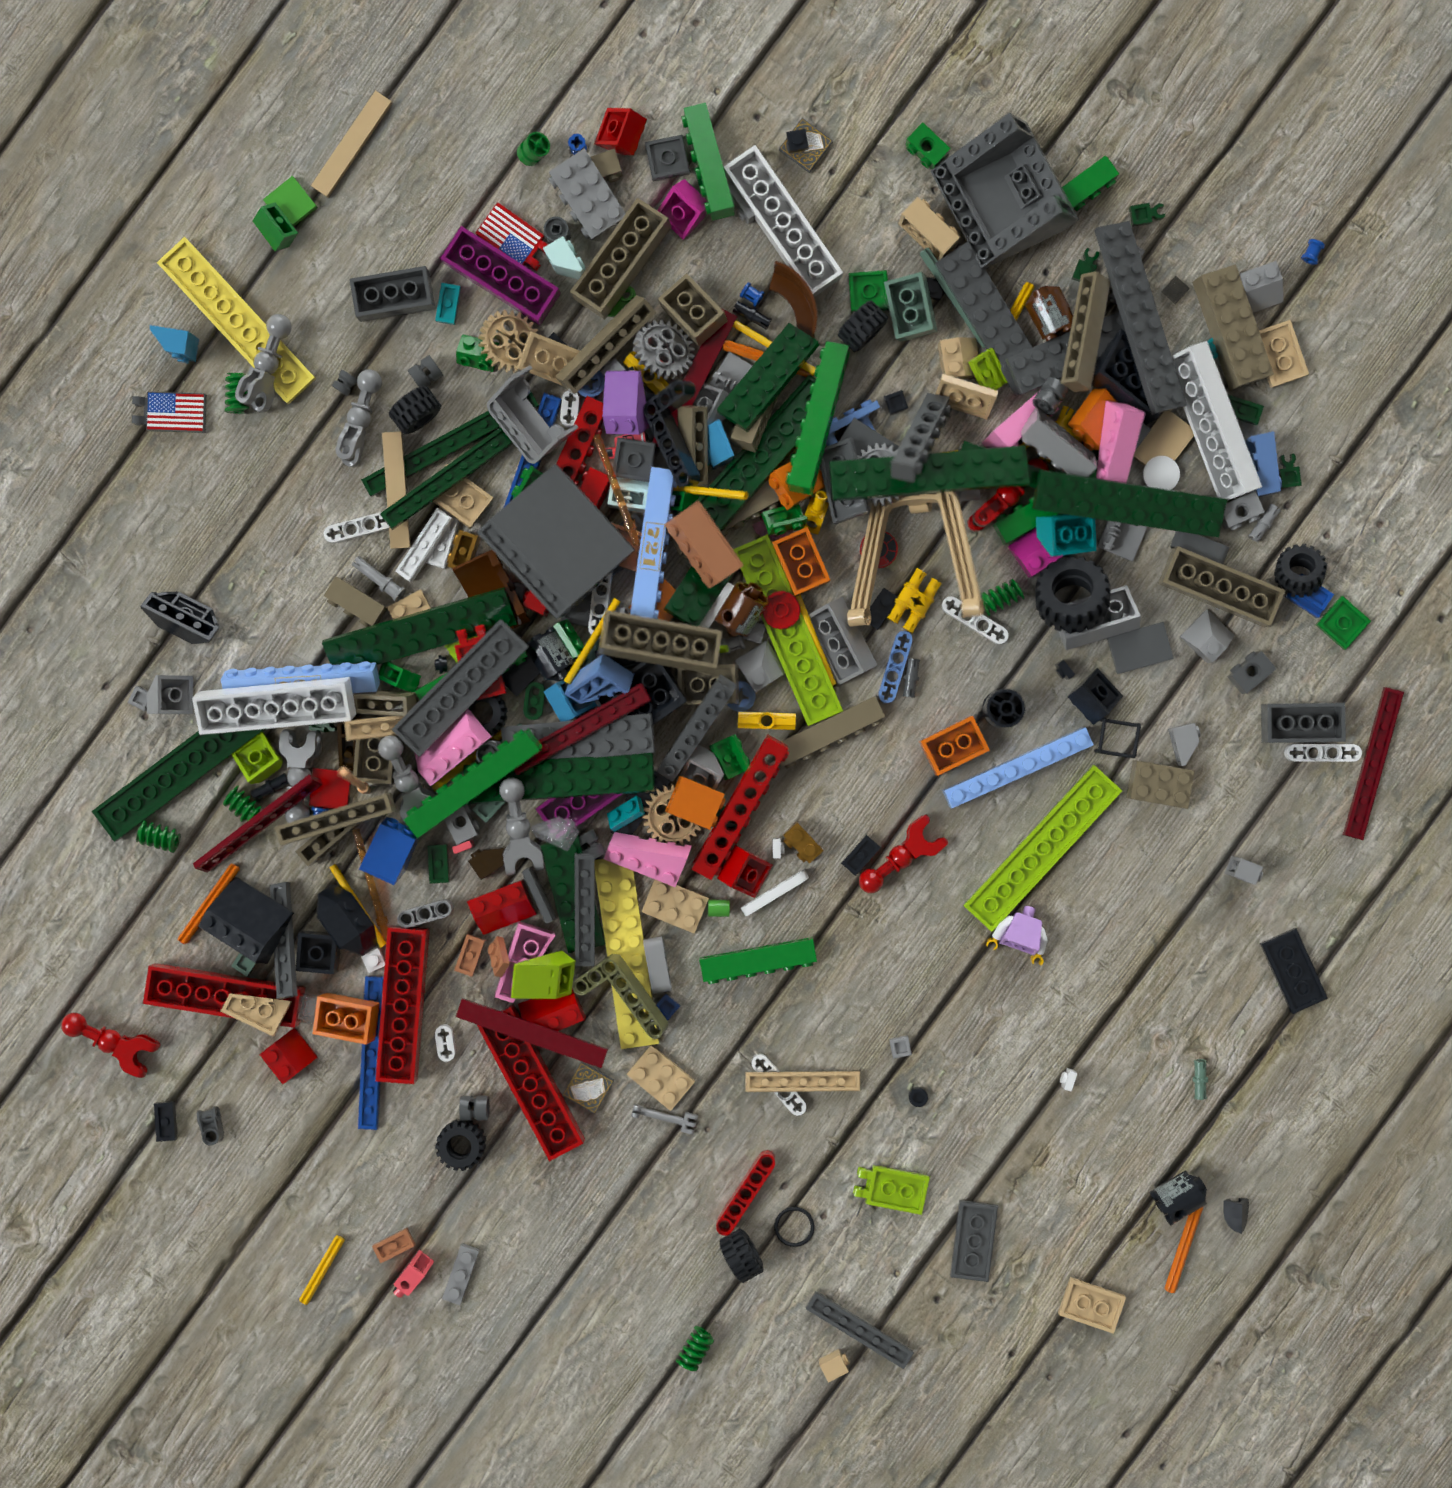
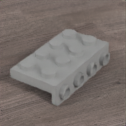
M585 148L549 171L551 177L548 179L554 189L559 188L562 193L559 195L564 205L569 204L572 211L569 213L575 222L579 221L583 226L580 230L586 239L590 237L591 241H593L597 236L620 222L624 217V210Z

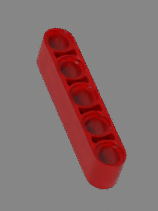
M764 1150L758 1155L718 1216L716 1229L720 1235L727 1236L734 1230L774 1169L775 1155L771 1151ZM770 1157L772 1162L765 1165L762 1163V1159ZM759 1173L762 1177L760 1180L755 1181L751 1178V1175ZM743 1189H748L751 1191V1194L749 1196H743L741 1194V1191ZM738 1205L741 1209L738 1212H732L730 1207ZM722 1221H727L730 1223V1226L728 1228H722L720 1226V1223Z

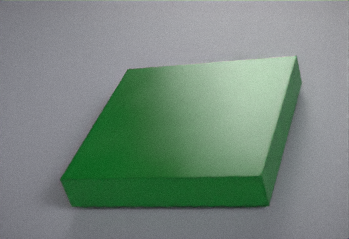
M887 270L848 274L851 313H854L864 303L871 300L882 311L889 310L884 282L888 281Z
M1340 596L1315 625L1338 646L1346 650L1368 626L1371 620L1344 596Z

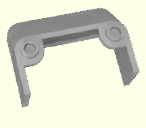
M531 365L511 376L487 402V409L529 463L535 464L562 444L578 426L576 424L565 431L558 424L551 427L547 425L526 398L530 394V385L524 377L532 369Z

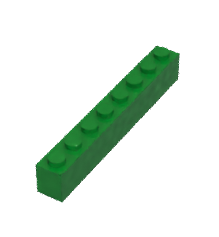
M826 341L825 348H821V363L816 366L815 377L817 378L815 383L811 385V400L807 401L805 407L807 415L801 421L800 429L802 433L796 440L797 452L792 455V470L787 473L786 484H788L789 490L792 492L813 495L850 356L849 345Z
M529 728L525 731L520 729L512 735L513 740L510 742L505 740L498 745L497 748L499 750L495 753L488 752L482 757L483 761L477 764L475 762L467 768L468 772L463 776L459 773L451 779L453 783L449 786L444 784L437 789L436 792L438 794L433 797L429 795L423 799L420 807L413 806L409 809L403 821L414 835L419 838L539 752L543 746Z

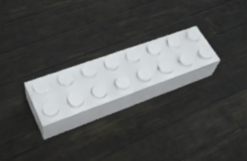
M756 145L723 167L727 180L737 188L754 213L756 222L787 266L795 270L806 281L814 297L842 279V270Z
M1207 341L1189 346L1172 356L1187 403L1183 408L1217 497L1225 498L1229 501L1261 488V482Z
M350 677L199 691L192 697L199 735L351 721L356 715Z

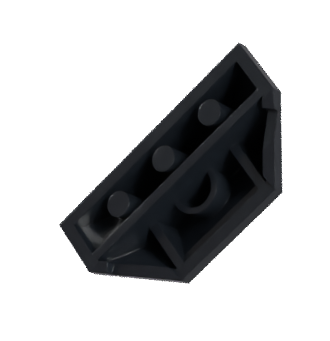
M151 592L140 606L157 627L191 644L209 643L219 630V624L212 608L180 592Z
M332 884L317 894V918L339 949L364 956L378 946L374 924L352 893Z

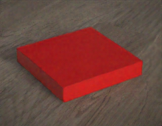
M313 768L312 775L321 779L322 785L310 794L309 806L336 809L349 805L351 782L339 773V770Z

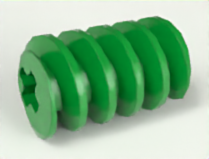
M227 373L230 376L226 377L225 381L230 384L225 385V389L229 390V392L225 393V397L229 398L225 400V404L230 407L225 408L224 411L230 414H246L244 410L250 409V407L242 404L235 397L239 380L246 374Z
M1013 579L1009 580V585L1006 582L1002 583V588L996 586L995 592L989 589L988 595L985 592L981 593L984 609L989 616L990 609L997 613V606L1003 610L1004 603L1011 606L1012 599L1015 603H1018V596L1023 600L1025 599L1020 586Z
M236 786L226 796L223 805L225 807L230 805L229 811H235L234 815L236 817L241 816V822L249 821L260 812L262 807L254 808L256 801L249 803L250 796L243 798L245 791L243 790L238 793L239 786Z
M146 820L142 822L136 836V842H139L141 845L147 843L149 847L162 848L163 851L169 849L171 853L177 850L181 835L176 834V828H173L171 833H169L168 826L162 831L161 824L155 829L154 823L151 822L149 827H147Z
M696 1325L694 1329L697 1333L691 1332L690 1334L694 1339H687V1343L690 1346H683L686 1353H679L682 1360L676 1359V1362L681 1367L689 1371L698 1370V1365L702 1363V1358H705L706 1351H709L710 1345L714 1342L709 1332Z

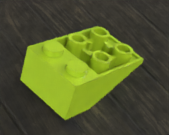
M561 950L515 963L511 998L557 999L570 995L572 993L575 960Z

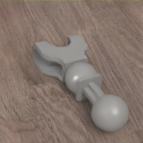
M282 314L272 315L268 319L266 328L270 336L265 348L258 347V350L261 352L254 358L255 368L250 367L249 372L239 380L235 392V397L239 402L251 404L252 408L259 413L267 412L272 405L275 396L273 386L275 377L271 374L278 368L279 361L277 358H282L276 351L280 339L286 338L292 329L290 320ZM248 391L247 396L243 398L244 392ZM263 398L264 403H263V405L260 407V406H259V403H260L261 399Z
M366 369L358 375L357 385L361 390L358 402L351 403L352 408L347 413V423H345L336 445L337 456L348 467H355L360 462L364 449L365 428L371 422L370 413L372 414V409L369 407V402L372 394L378 392L382 385L381 376L372 369Z
M284 729L281 732L279 750L287 760V767H292L287 774L288 783L291 785L287 786V789L292 788L307 775H311L308 768H312L314 759L322 752V734L319 731L309 732L306 742L302 747L297 744L294 731ZM304 799L285 813L288 823L310 817V811L304 805Z
M386 736L380 741L378 750L384 759L391 760L395 769L393 771V779H395L394 782L397 789L402 792L403 799L400 806V816L404 820L409 809L413 806L420 807L423 799L429 795L433 797L436 793L423 788L419 782L418 775L412 770L411 764L405 765L401 757L403 753L402 741L396 736Z
M508 778L500 785V795L508 802L510 814L506 815V831L510 836V843L503 852L505 870L508 876L515 874V863L522 857L532 860L535 870L544 869L541 848L530 839V823L526 819V812H521L520 799L524 795L525 788L523 783L517 778Z

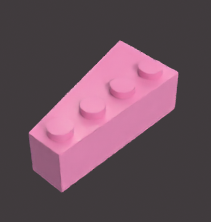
M1036 394L982 442L987 449L1019 445L1018 441L1023 438L1021 430L1035 409L1032 400Z
M1106 401L1096 472L1097 479L1127 482L1144 412L1126 403Z
M614 832L604 860L676 887L692 846H678L674 842L661 843L651 838L644 840L639 839V836Z
M518 921L508 952L510 965L499 979L495 998L512 1003L515 1001V999L511 998L514 964L543 956L547 947L554 939L555 932Z

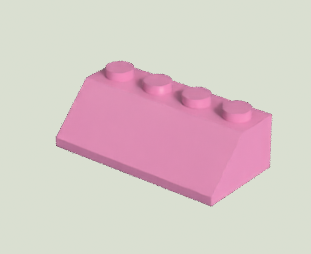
M467 709L420 757L415 753L418 772L432 786L487 741L491 735L471 711Z

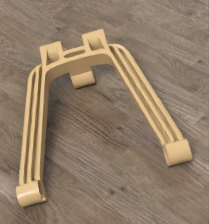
M955 492L905 495L899 496V501L892 498V504L888 500L885 501L884 507L881 502H878L876 507L872 504L851 609L847 612L849 626L871 624L870 603L888 516L893 508L903 505L909 506L911 514L931 512L932 503H939L960 589L962 617L982 616L984 604L982 598H980L979 586L957 494Z

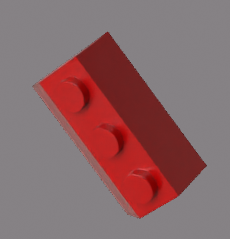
M524 879L467 901L473 919L483 935L537 915Z
M573 988L572 993L557 999H528L518 1004L522 1019L556 1031L579 1023L586 1018Z

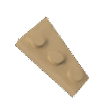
M229 994L221 1012L274 1037L292 1001Z

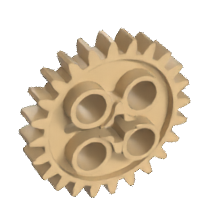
M503 310L501 314L497 311L494 316L490 315L488 320L484 321L483 325L485 327L482 326L479 330L483 333L478 336V339L483 340L479 344V347H484L481 354L488 355L485 360L491 359L493 361L492 367L498 364L499 371L503 367H505L506 373L511 368L513 373L518 371L517 366L522 355L521 350L525 346V343H522L519 337H523L527 341L530 331L534 333L538 331V329L531 328L534 324L533 322L527 323V316L524 319L521 318V312L515 316L513 310L510 311L509 315L506 310ZM503 325H507L510 331L505 330ZM493 339L498 340L500 346L495 345ZM509 351H512L516 358L511 357Z
M673 784L670 785V789L663 785V791L656 788L657 795L650 793L652 800H645L649 806L643 807L644 811L647 812L642 815V818L647 819L643 822V825L649 826L646 829L647 833L653 831L652 839L658 836V842H662L664 839L665 843L670 841L676 843V841H679L683 845V839L690 842L689 836L696 837L694 830H701V828L691 822L687 825H681V818L675 816L679 830L676 831L674 821L670 816L671 814L665 811L663 813L656 811L659 805L663 804L667 807V800L670 799L675 788ZM671 823V829L663 831V824Z

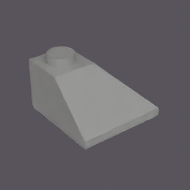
M704 384L694 406L707 407L708 425L719 419L720 421L726 419L716 409L729 393L723 389Z
M1206 609L1180 638L1206 663H1213L1225 651L1235 635Z
M767 640L735 660L755 693L785 674L779 658Z
M156 675L147 693V714H193V676Z
M697 745L680 774L682 777L716 790L724 775L715 754L700 745Z

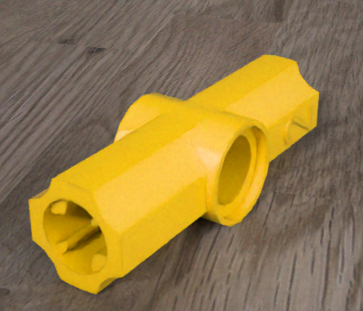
M635 351L631 352L625 358L623 364L627 368L633 366L635 371H641L643 384L655 395L669 385L661 376L658 379L657 373H654L653 380L646 381L644 376L650 373L651 370L644 371L645 365L638 364L641 359L635 358Z
M738 712V728L795 730L796 713ZM765 715L772 718V724L767 727L761 723V718Z

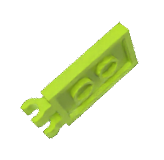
M873 1165L872 1170L858 1167V1177L867 1179L865 1188L854 1185V1196L866 1198L865 1203L868 1205L922 1215L930 1179L929 1176Z

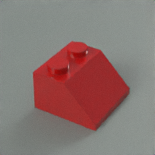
M607 108L594 144L607 150L615 149V152L621 155H634L645 129L647 119L631 108Z
M735 845L717 879L729 887L755 898L773 864Z
M296 1028L290 1030L259 1054L282 1084H285L318 1058Z

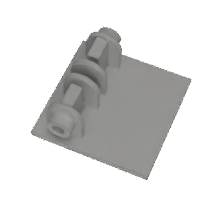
M729 351L718 371L714 373L709 385L723 389L730 394L752 365Z
M1108 521L1097 547L1133 562L1147 527Z

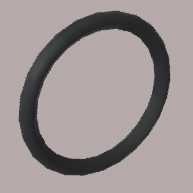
M800 1207L784 1209L778 1214L774 1223L777 1238L783 1244L790 1247H799L806 1244L812 1238L815 1228L812 1216L808 1211ZM789 1211L802 1212L810 1221V1233L801 1242H788L779 1233V1220Z

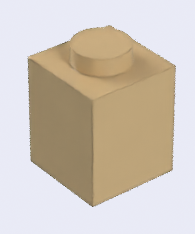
M839 1349L819 1359V1366L828 1383L849 1372L848 1365L850 1362L846 1354H842Z

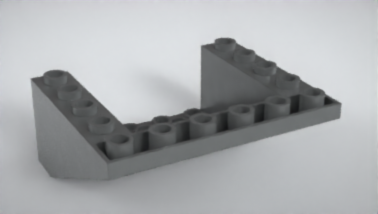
M1010 112L931 170L964 237L973 248L975 258L982 269H986L1064 231L1079 220L1028 123Z
M554 464L477 531L483 540L556 619L568 615L636 550L558 464Z

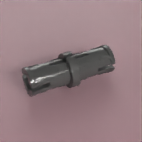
M908 658L907 672L904 675L905 686L903 696L915 698L916 684L919 681V677H917L919 659Z

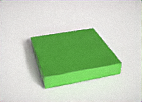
M293 176L263 199L267 205L276 202L293 227L318 208Z

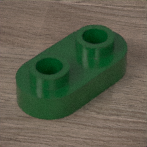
M532 682L526 688L523 713L529 720H537L543 714L545 701L543 691H545V687L541 683ZM538 688L539 694L535 696L533 690ZM532 707L537 709L536 714H531L530 709Z

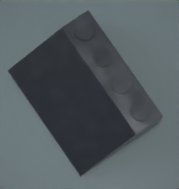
M1121 328L1096 361L1092 385L1097 389H1107L1116 402L1126 403L1144 412L1142 423L1147 425L1158 419L1160 413L1151 415L1127 334Z
M641 662L630 670L634 674L630 689L641 683L644 684L652 701L626 716L652 713L653 725H655L687 702L667 666ZM616 692L611 697L607 695L600 696L599 700H595V703L599 707L623 694V692Z
M234 877L207 908L198 927L251 961L268 964L294 912L238 877Z

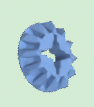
M600 371L591 378L592 381L595 380V383L592 384L593 390L588 385H584L578 391L580 395L595 398L601 394L605 386V378Z
M739 681V691L743 688V695L749 697V699H742L740 705L727 704L732 710L737 712H744L750 709L756 698L751 685L743 681Z

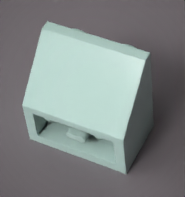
M563 236L543 248L556 274L579 280L586 270L581 258L575 257L577 254L571 241H566Z
M613 477L610 485L608 506L614 509L645 513L649 482Z

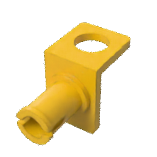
M817 491L815 498L811 497L804 515H807L808 521H813L817 525V527L811 528L806 523L804 528L808 527L811 533L817 535L829 503L826 502L827 494L824 491Z

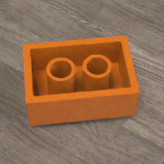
M808 527L772 542V546L795 597L830 582V577Z
M973 716L962 719L919 741L936 776L990 751Z
M327 992L317 996L312 1034L367 1045L374 1041L376 1037L380 1003Z

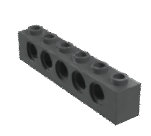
M927 393L891 461V478L914 482L917 475L921 474L923 463L928 461L929 452L933 451L935 440L939 439L941 428L945 427L946 418L951 415L952 405H949L950 397Z
M721 674L718 676L657 769L659 774L672 782L674 781L733 694L737 684Z

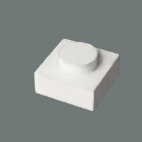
M773 838V858H781V854L785 853L784 842H781L780 838Z
M380 947L361 956L368 973L385 966V958Z
M1067 1068L1066 1072L1062 1073L1060 1083H1062L1063 1089L1072 1092L1078 1074L1075 1070Z

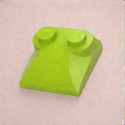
M264 732L259 733L231 754L247 782L251 785L261 783L279 770L283 763L282 757L277 754Z

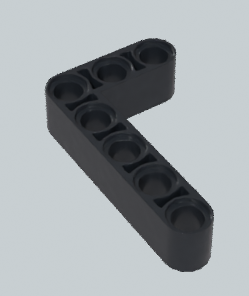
M676 380L647 401L643 407V412L676 484L680 487H695L700 482V474L673 418L672 412L695 395L696 387L691 381Z

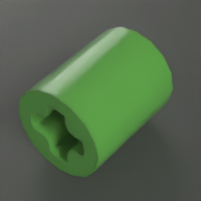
M709 900L708 917H730V900Z

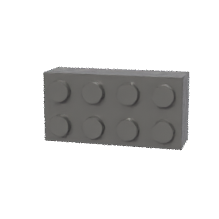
M426 266L349 279L355 316L360 322L436 309L430 272Z
M1345 703L1261 704V742H1346Z

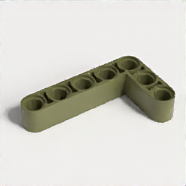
M618 954L609 955L581 974L573 982V991L578 995H585L608 979L650 1038H660L668 1028L667 1019L623 958ZM610 962L615 965V968L610 965ZM595 971L598 972L601 977H598ZM621 977L626 980V983L622 982ZM632 993L636 994L638 999L634 998ZM643 1009H646L649 1012V1015L646 1014L643 1011ZM654 1025H658L660 1030L656 1029Z

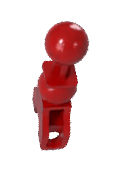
M1034 458L1027 463L1049 471V466L1043 459ZM1027 486L998 488L996 494L968 518L967 524L969 529L974 532L981 531L1006 508L1015 506L1019 502L1020 497L1025 494L1023 490Z
M927 814L920 816L908 826L906 840L901 843L902 845L892 848L889 856H885L887 861L876 870L867 869L861 873L859 885L864 892L870 894L878 892L883 886V879L892 871L900 872V869L909 867L912 860L920 855L935 856L948 845V840L944 837L938 838L933 842H928L924 839L923 829L930 822Z
M80 1013L66 1015L61 1023V1028L65 1035L69 1037L83 1035L94 1040L93 1047L98 1046L104 1053H113L112 1056L118 1059L121 1069L125 1073L138 1078H143L147 1074V1067L138 1061V1051L155 1052L160 1047L159 1041L146 1034H139L134 1037L124 1035L121 1037L116 1030H106L107 1027L105 1026L98 1030L87 1025L85 1017Z

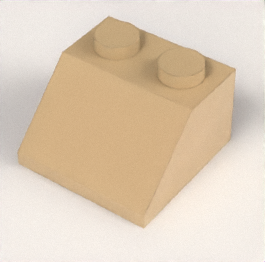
M957 337L940 340L938 351L942 374L961 380L975 378L968 362L979 355L976 338Z

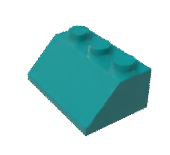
M1066 514L1036 517L1037 538L1050 556L1097 551L1095 519Z

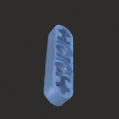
M901 631L895 636L878 692V697L883 703H891L896 697L913 639L912 635L907 631ZM903 634L909 640L908 643L905 642L903 648L907 649L906 652L895 649V646L900 647L901 641L898 638L902 637ZM897 652L903 655V661L899 664L893 661V655ZM895 671L898 674V679L895 682H890L887 679L888 672ZM885 682L889 685H896L895 689L891 687L890 694H892V698L884 700L882 692H886L888 687L884 686Z

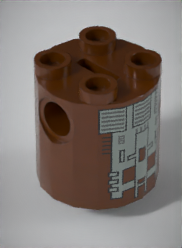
M1043 286L1034 291L1025 307L1034 325L1037 327L1042 340L1048 342L1059 337L1058 333L1062 331L1066 333L1071 331L1073 314L1061 288Z
M736 582L718 611L715 621L724 625L727 628V632L732 636L737 637L739 634L748 637L769 603L767 597L763 594V589L752 582L749 584Z

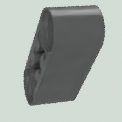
M1178 531L1175 532L1170 545L1171 548L1179 546L1220 564H1224L1229 551L1228 546L1197 534Z

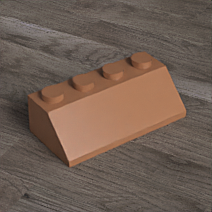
M699 501L664 524L669 534L675 539L680 550L684 552L690 564L696 569L708 588L721 582L744 566Z

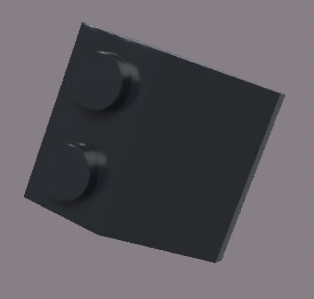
M1098 668L1068 695L1072 704L1093 725L1107 716L1123 697Z

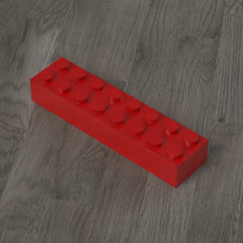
M395 925L388 927L375 1079L377 1082L414 1085L418 1081L430 928H403Z
M154 963L148 966L143 1004L233 1018L221 1012L229 994L277 999L276 982ZM297 986V996L279 999L292 1001L280 1026L295 1028L300 1025L306 987Z
M514 1004L501 1010L504 1013L521 1018ZM477 1025L549 1162L582 1145L585 1137L536 1045Z

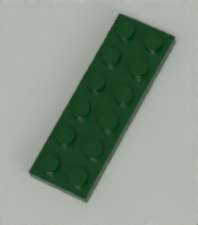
M788 323L716 409L717 412L748 432L819 347V341Z
M578 836L540 845L568 953L575 952V853H583ZM595 903V947L606 944Z

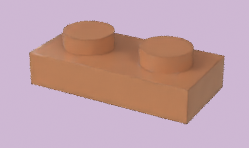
M467 934L454 971L473 977L486 940Z
M497 936L493 943L489 945L488 954L490 955L494 976L502 977L510 962L504 938Z
M405 1228L373 1244L372 1248L381 1264L414 1247L416 1244L408 1228Z

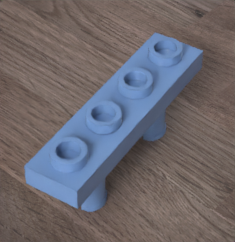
M869 399L861 403V408L856 411L852 408L843 413L844 417L837 419V417L833 418L826 445L830 446L837 443L838 441L834 435L835 431L850 424L853 418L875 430L868 415L880 408L877 400L872 402Z

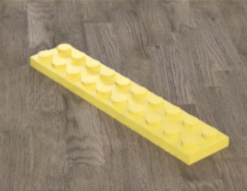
M186 237L182 238L157 264L255 368L254 358L261 352L258 350V347L265 348L270 336L266 324ZM280 340L276 353L281 355L282 358H277L279 361L278 368L271 375L275 377L273 383L274 390L289 405L316 378Z
M604 858L596 859L595 877L607 957L611 954L620 955L653 1000L643 944L644 936L634 871L604 860ZM610 962V965L615 968V965ZM621 977L622 982L626 983V980ZM612 986L621 1049L659 1044V1038L653 1039L647 1035ZM632 993V996L638 999L637 995ZM643 1009V1011L649 1015V1012L646 1009Z

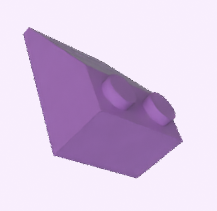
M606 371L603 402V420L606 434L640 435L650 427L643 412L646 398L641 371Z

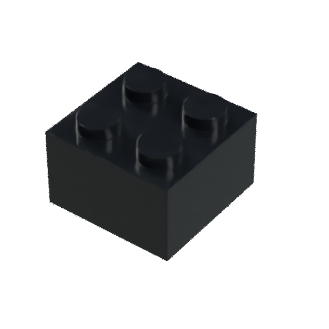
M303 930L298 933L296 971L335 974L339 972L340 949L328 932Z

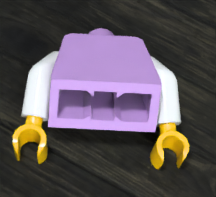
M1024 906L1022 914L1016 912L1013 916L1006 917L998 924L992 934L993 938L987 940L986 946L990 942H994L996 945L993 950H996L998 940H1000V944L1031 954L1030 960L1032 964H1034L1036 958H1040L1039 965H1042L1044 963L1042 955L1045 952L1048 939L1045 929L1042 927V921L1033 918L1035 908Z

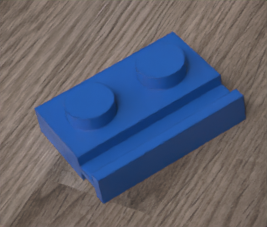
M1321 586L1311 596L1305 594L1303 598H1299V595L1292 597L1291 593H1288L1285 598L1315 618H1319L1334 594Z

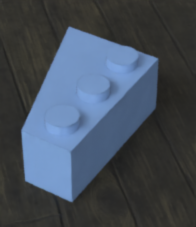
M1274 431L1245 439L1262 485L1261 488L1254 491H1256L1258 497L1280 492L1282 481L1279 477Z
M603 654L578 671L571 684L567 685L565 695L582 704L599 700L600 696H614L616 692L620 691L628 693L634 674Z

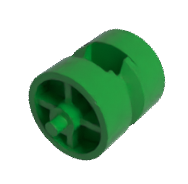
M533 132L518 146L517 156L524 165L535 166L548 154L550 142L543 133Z

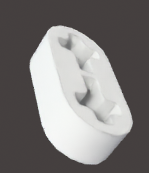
M566 391L562 396L560 420L567 428L573 427L579 414L580 406L578 394H573L569 391ZM570 395H573L576 401L572 402V407H569V402L566 400ZM568 411H571V416L574 420H571L568 424L564 417H568Z
M443 1024L436 1029L435 1040L439 1058L442 1061L448 1062L455 1057L456 1046L453 1029L451 1026ZM442 1029H445V1032H449L446 1036V1041H444L443 1035L439 1034ZM446 1044H447V1049H448L449 1051H452V1053H450L449 1057H447L446 1054H443V1053H442V1052L445 1050V1045H446Z

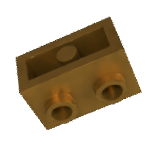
M459 530V533L455 535L453 540V551L449 553L447 558L448 567L453 569L475 558L481 538Z
M795 822L783 834L785 837L784 843L790 849L794 847L798 851L796 855L803 863L807 861L810 864L824 851L798 822Z

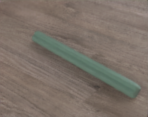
M925 248L920 252L921 258L981 347L985 348L935 266L938 260L930 248Z

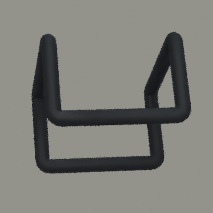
M1102 718L1100 720L1102 727L1099 746L1094 752L1125 758H1136L1141 724ZM1106 723L1137 727L1133 754L1102 750Z

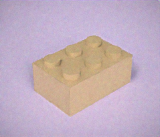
M917 197L901 214L899 225L923 249L930 248L939 261L956 248L960 238L958 236L959 233L952 226L948 227L944 223V218L939 213L935 214L930 209L931 206L926 200H921Z

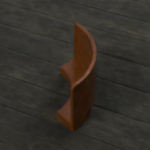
M775 261L769 290L779 294L791 305L796 318V327L815 338L817 308L811 289L795 270L781 262Z
M493 549L452 569L468 597L505 587L517 619L516 625L509 626L511 629L530 621L522 601L518 598L515 590H513L515 586L512 580L506 574L500 558Z

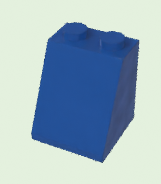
M386 817L380 823L359 870L395 885L406 872L419 838L414 835L408 826L399 823L394 818Z

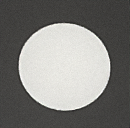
M1156 456L1145 465L1143 477L1148 487L1171 490L1179 481L1180 470L1173 459L1167 456Z

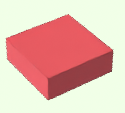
M472 839L454 846L452 849L454 854L474 847L475 844Z

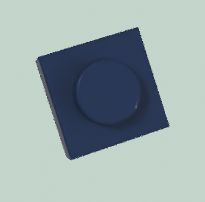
M667 993L656 1004L667 1021L681 1006Z

